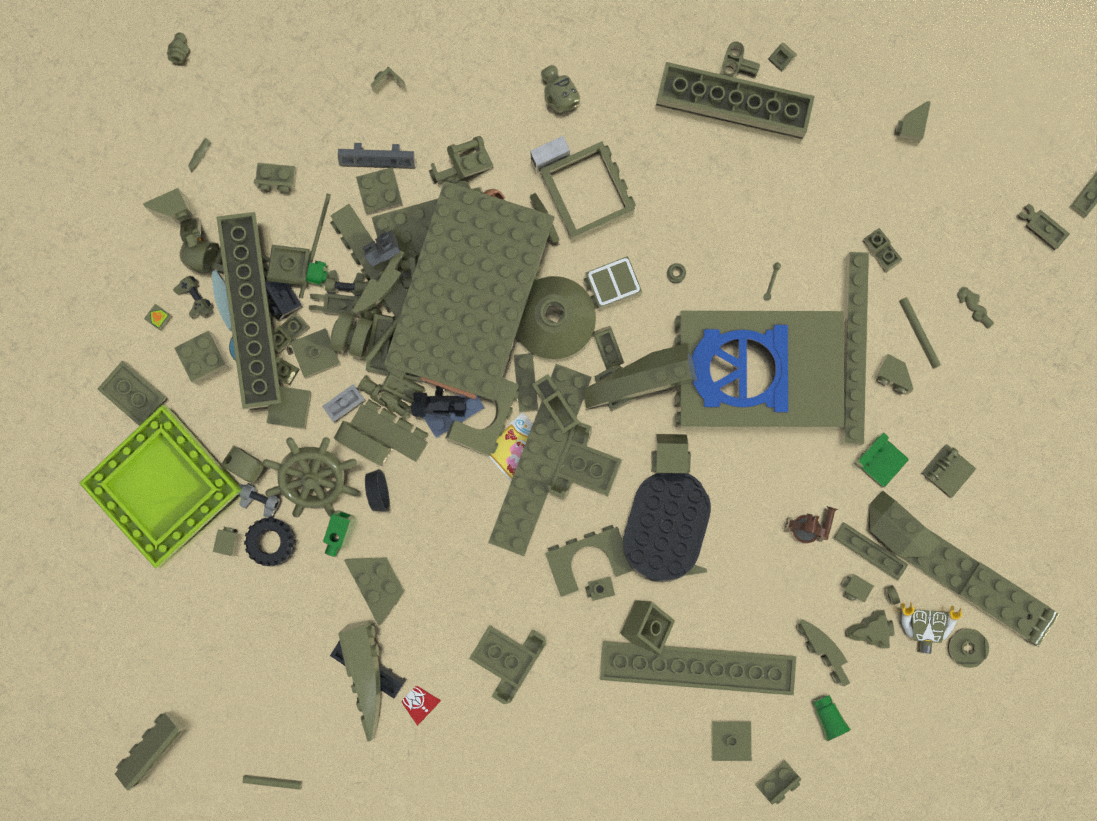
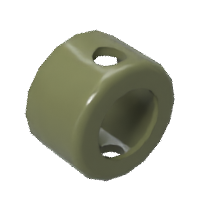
M235 445L232 446L222 462V466L251 484L255 483L265 467L259 459Z

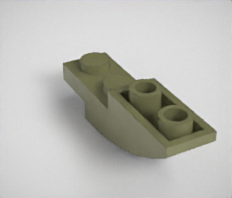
M400 250L399 254L387 260L389 264L386 269L383 268L380 271L378 282L372 278L369 282H365L361 289L363 292L361 297L356 298L352 304V312L358 316L376 306L398 284L403 276L401 272L397 271L401 261L406 256L403 251Z
M803 619L798 620L799 625L797 628L802 637L806 636L808 640L806 645L811 654L815 653V655L819 656L824 653L825 656L822 659L827 667L831 666L834 672L831 675L835 683H840L843 687L850 684L842 668V665L848 661L838 646L829 636L813 624Z

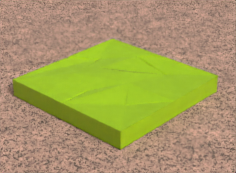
M161 405L79 482L155 569L162 566L242 491L239 485L167 405Z

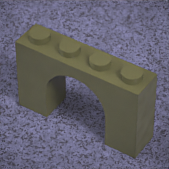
M502 378L495 401L493 400L496 414L489 426L483 429H475L454 420L449 427L445 439L485 456H491V453L494 454L498 447V443H496L497 438L502 436L505 430L504 421L511 415L513 408L510 406L512 401H516L519 395V384Z
M613 525L602 528V533L595 534V531L585 534V539L577 541V538L566 541V546L559 548L557 544L547 548L549 552H546L545 555L561 597L579 590L572 572L571 562L575 553L581 548L593 546L601 549L607 555L615 577L634 571L626 560L623 540L618 527L614 528Z

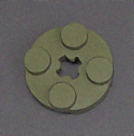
M962 629L953 634L949 643V652L955 663L963 667L973 668L979 666L987 658L989 643L979 631L975 629ZM970 642V645L974 646V650L967 654L964 646H967V643Z

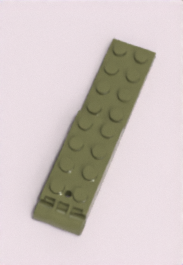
M931 530L929 531L941 543L928 557H900L1037 647L1040 646L1059 616V613L1049 608V606L983 563L973 559Z

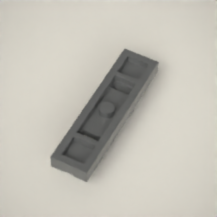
M354 143V149H338V162L341 166L415 168L414 151H400V144H392V150H363L362 143Z

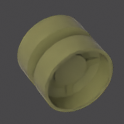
M342 311L332 329L330 349L343 353L348 344H350L349 355L363 359L370 342L373 321L361 317L357 325L354 326L355 315Z

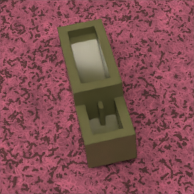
M549 374L532 384L563 433L580 423Z

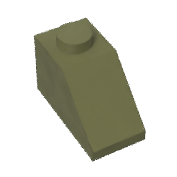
M926 101L904 115L901 120H898L896 131L899 132L898 138L921 142L926 128L930 101Z

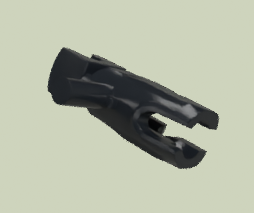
M436 386L435 396H427V393H413L414 402L411 403V412L415 417H426V414L450 416L453 413L456 417H465L466 397L442 396L443 388Z

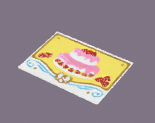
M523 412L505 428L502 436H498L496 441L498 447L494 454L491 453V456H488L510 481H512L533 425Z

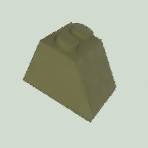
M179 188L143 203L144 207L152 214L175 223H185L191 219L190 217L194 216L185 194Z
M636 600L621 635L632 644L660 655L675 620L652 601Z

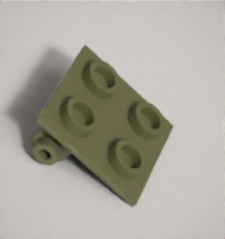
M946 444L923 471V474L952 498L976 468L958 454L959 451L956 448H951Z

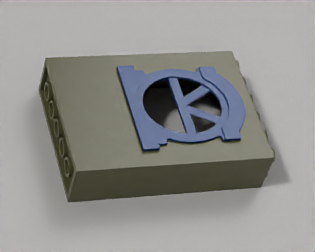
M681 310L679 315L676 316L675 329H678V335L675 337V346L689 343L697 377L695 382L675 386L678 387V392L675 394V406H678V412L675 413V425H678V429L840 430L844 428V311ZM738 339L739 359L723 351L720 347L726 342ZM747 339L764 345L771 352L776 364V374L770 387L760 395L747 398ZM713 355H716L739 369L714 382L710 373V363ZM739 378L738 398L729 396L720 390L723 386Z

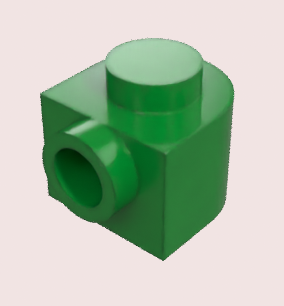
M315 260V263H309L306 282L322 285L323 282H326V278H328L326 263Z

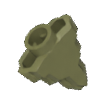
M885 610L874 612L873 616L865 618L863 623L855 624L846 630L847 638L856 641L865 640L869 645H877L879 648H890V636L895 635L893 621H887Z

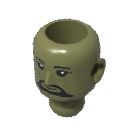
M550 65L541 71V77L548 83L544 88L545 100L556 112H565L580 101V94L574 83L567 75L559 76L556 66Z

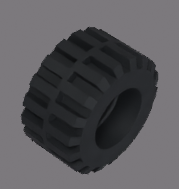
M261 518V520H257L253 525H250L249 531L245 533V551L249 554V558L262 566L280 565L289 559L288 557L293 553V547L295 548V536L292 534V529L287 526L288 524L279 519ZM269 530L276 532L280 537L278 550L270 554L263 552L259 546L261 535Z

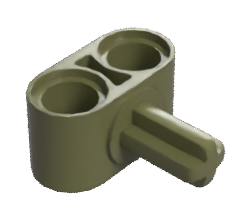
M734 41L727 48L720 74L735 78L740 69L757 74L760 64L744 59L745 49L743 44ZM738 49L740 54L735 56L730 50ZM725 67H733L734 72L727 73Z

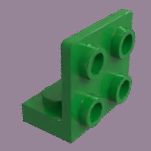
M884 432L873 441L855 462L882 487H886L909 461L907 456L888 441L889 437Z

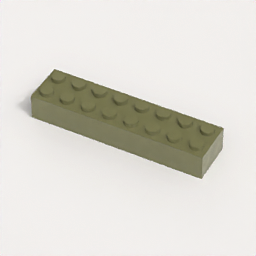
M666 62L656 104L804 138L807 133L815 96Z

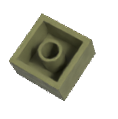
M209 330L174 348L190 381L194 384L229 367L213 333Z

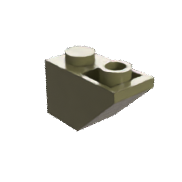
M890 354L885 355L875 374L878 377V381L884 385L891 384L895 386V390L899 393H911L914 388L905 362Z

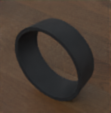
M378 469L365 475V491L371 510L388 511L389 492L382 470Z

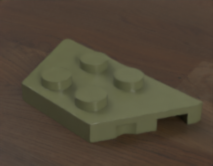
M387 557L345 559L344 561L378 626L381 625L405 592Z

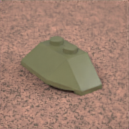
M884 491L870 504V531L897 556L928 557L941 543L923 524Z

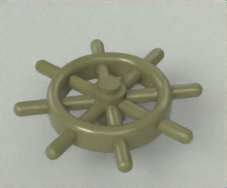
M289 437L286 443L291 452L283 458L281 463L269 459L263 460L265 467L278 471V486L267 489L265 492L266 496L271 497L283 493L289 501L296 504L292 512L294 517L300 515L303 507L317 508L322 506L328 516L331 517L335 511L330 503L341 492L352 496L359 494L358 489L343 484L344 470L357 464L356 459L340 463L332 453L327 451L330 443L328 437L322 439L319 448H298L294 439ZM298 462L302 470L290 466ZM321 462L329 466L328 468L320 470L319 468ZM286 474L298 478L288 482ZM335 474L336 482L323 477ZM303 485L301 493L294 489L295 487ZM320 485L331 489L324 493ZM310 489H313L316 495H308Z

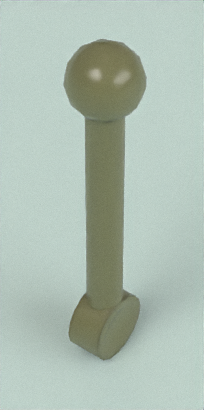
M779 262L774 263V272L767 293L764 294V299L767 301L771 299L770 293L778 269L781 268Z

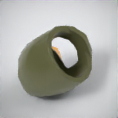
M201 237L196 239L197 245L192 247L188 246V242L182 243L179 256L184 266L198 272H208L212 269L210 265L216 258L219 243L211 241L201 242Z

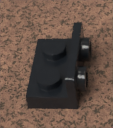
M265 281L269 311L278 321L302 306L288 283Z

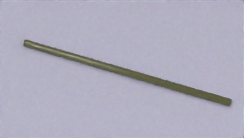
M328 193L325 198L324 206L322 209L321 217L319 220L318 228L310 253L308 267L309 263H312L314 253L316 250L317 242L319 239L320 231L322 228L323 220L331 195ZM306 284L301 286L299 298L303 297Z

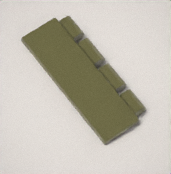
M368 399L365 405L361 404L351 424L417 462L428 443L425 441L428 433L418 427L411 433L413 424L406 420L404 421L401 417L397 423H394L397 415L385 408L382 409L380 414L377 413L380 405Z

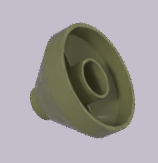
M559 276L540 278L533 282L516 337L529 353L538 358L549 361L568 359L583 350L593 335L596 323L593 301L586 290L573 280ZM550 306H556L564 311L557 323L545 317Z

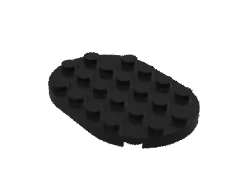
M656 473L646 478L639 486L624 532L623 550L627 562L640 576L655 582H671L685 576L695 565L701 551L711 513L709 495H707L702 483L689 473Z

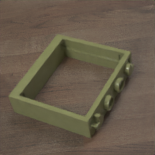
M603 141L540 169V174L572 241L634 213V207L636 206L632 196L628 197L626 182L624 179L620 180L618 165L616 162L612 163L610 148L608 145L604 146ZM600 151L626 207L576 230L550 173Z

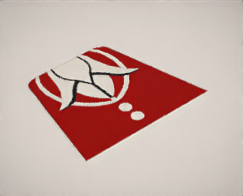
M415 686L402 700V704L417 726L441 702L440 699L419 686Z

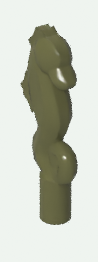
M968 287L960 288L958 293L960 301L963 303L966 298L969 308L975 311L974 318L982 321L990 328L994 322L987 316L986 308L978 305V302H980L979 294L973 293Z

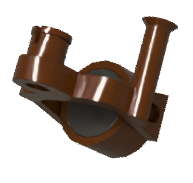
M827 506L828 511L824 526L822 527L818 521L819 516H813V514L807 513V515L798 516L794 520L788 517L784 532L790 531L792 537L797 542L804 544L814 542L818 537L820 542L828 540L835 511L838 509Z

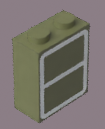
M628 256L585 272L584 284L586 289H591L593 295L590 297L594 307L597 306L598 310L642 293Z

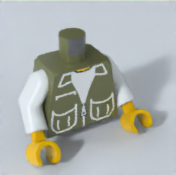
M910 602L909 608H905L904 603L901 604L903 611L901 624L907 636L911 637V640L921 641L920 653L931 654L932 642L942 643V640L949 636L957 620L962 616V609L960 608L958 612H954V606L950 607L949 615V612L914 609L912 602Z

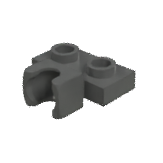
M392 230L383 232L375 239L376 243L373 241L362 248L365 252V258L372 267L400 253L396 236Z

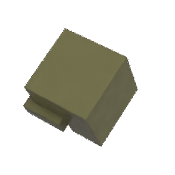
M656 434V451H652V471H656V473L690 472L691 452L688 451L687 434Z

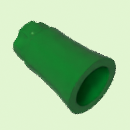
M830 695L813 702L827 741L851 730L840 714L836 704L833 703Z

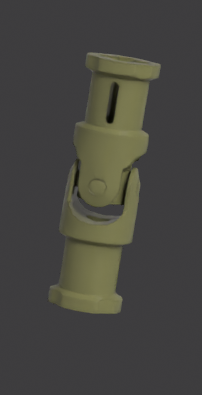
M367 375L357 387L359 391L363 390L370 395L371 399L380 405L387 406L389 411H394L402 416L404 421L411 413V405L409 406L400 400V397L382 389L381 384H376ZM383 392L380 399H378L377 396Z

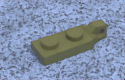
M199 218L180 225L181 239L183 242H188L189 247L197 245L196 239L201 236V222Z

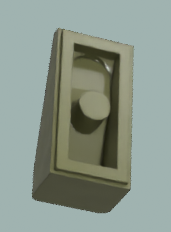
M611 326L594 331L593 336L606 370L612 366L624 363Z

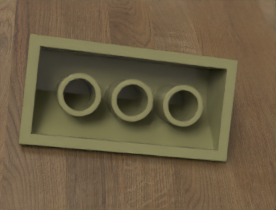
M170 712L164 715L161 713L154 721L156 725L152 729L148 728L141 736L143 738L139 745L136 743L130 749L129 753L131 755L126 760L123 758L116 766L118 770L115 775L126 790L129 791L138 786L186 728Z

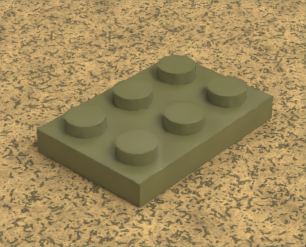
M123 360L97 388L139 426L166 400L163 394Z

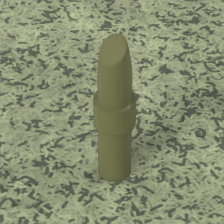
M204 138L199 148L194 152V156L188 164L190 172L203 158L206 149L210 145L211 141L207 138Z

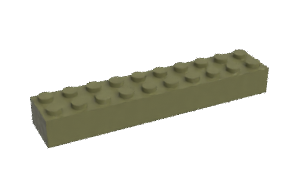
M249 212L217 216L242 409L282 405L256 213Z

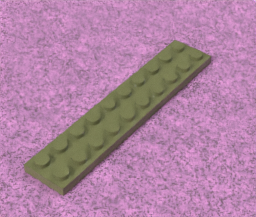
M556 364L551 379L577 417L584 399L583 389L589 386L592 377ZM543 401L538 409L488 541L490 544L525 556L549 492L547 486L554 477L571 429L565 433L562 432Z
M603 641L600 680L794 696L796 656L664 646L661 654L658 655L632 643Z

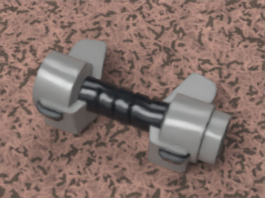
M250 483L239 485L242 489L238 494L241 497L239 502L241 507L246 508L254 499L264 504V517H273L280 503L278 495L266 497L258 494L257 489Z

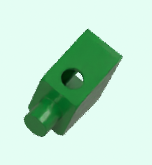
M340 510L332 513L323 542L327 544L325 554L335 557L338 548L341 549L345 546L356 516ZM334 533L339 536V539L334 536Z

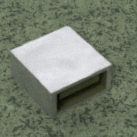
M563 136L530 151V158L537 172L550 164L570 156V149Z

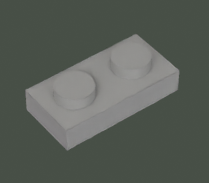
M352 384L322 407L331 420L335 422L365 399L355 385Z

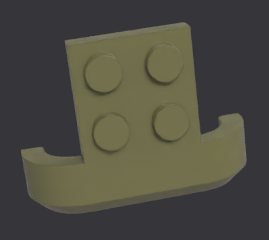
M580 422L571 428L554 477L547 486L550 494L565 499L572 483H576L609 496L622 459L588 447L592 426Z
M489 625L469 659L502 679L491 697L502 704L511 703L545 647V637L532 630L524 644L521 645Z

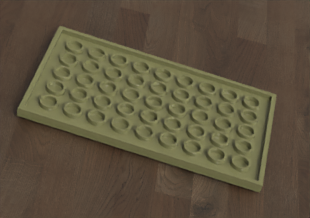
M444 181L384 365L495 401L555 216Z

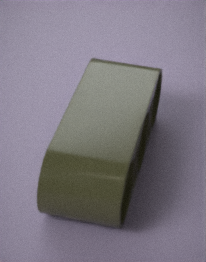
M342 421L334 436V439L379 465L383 464L391 449L386 443L347 421Z

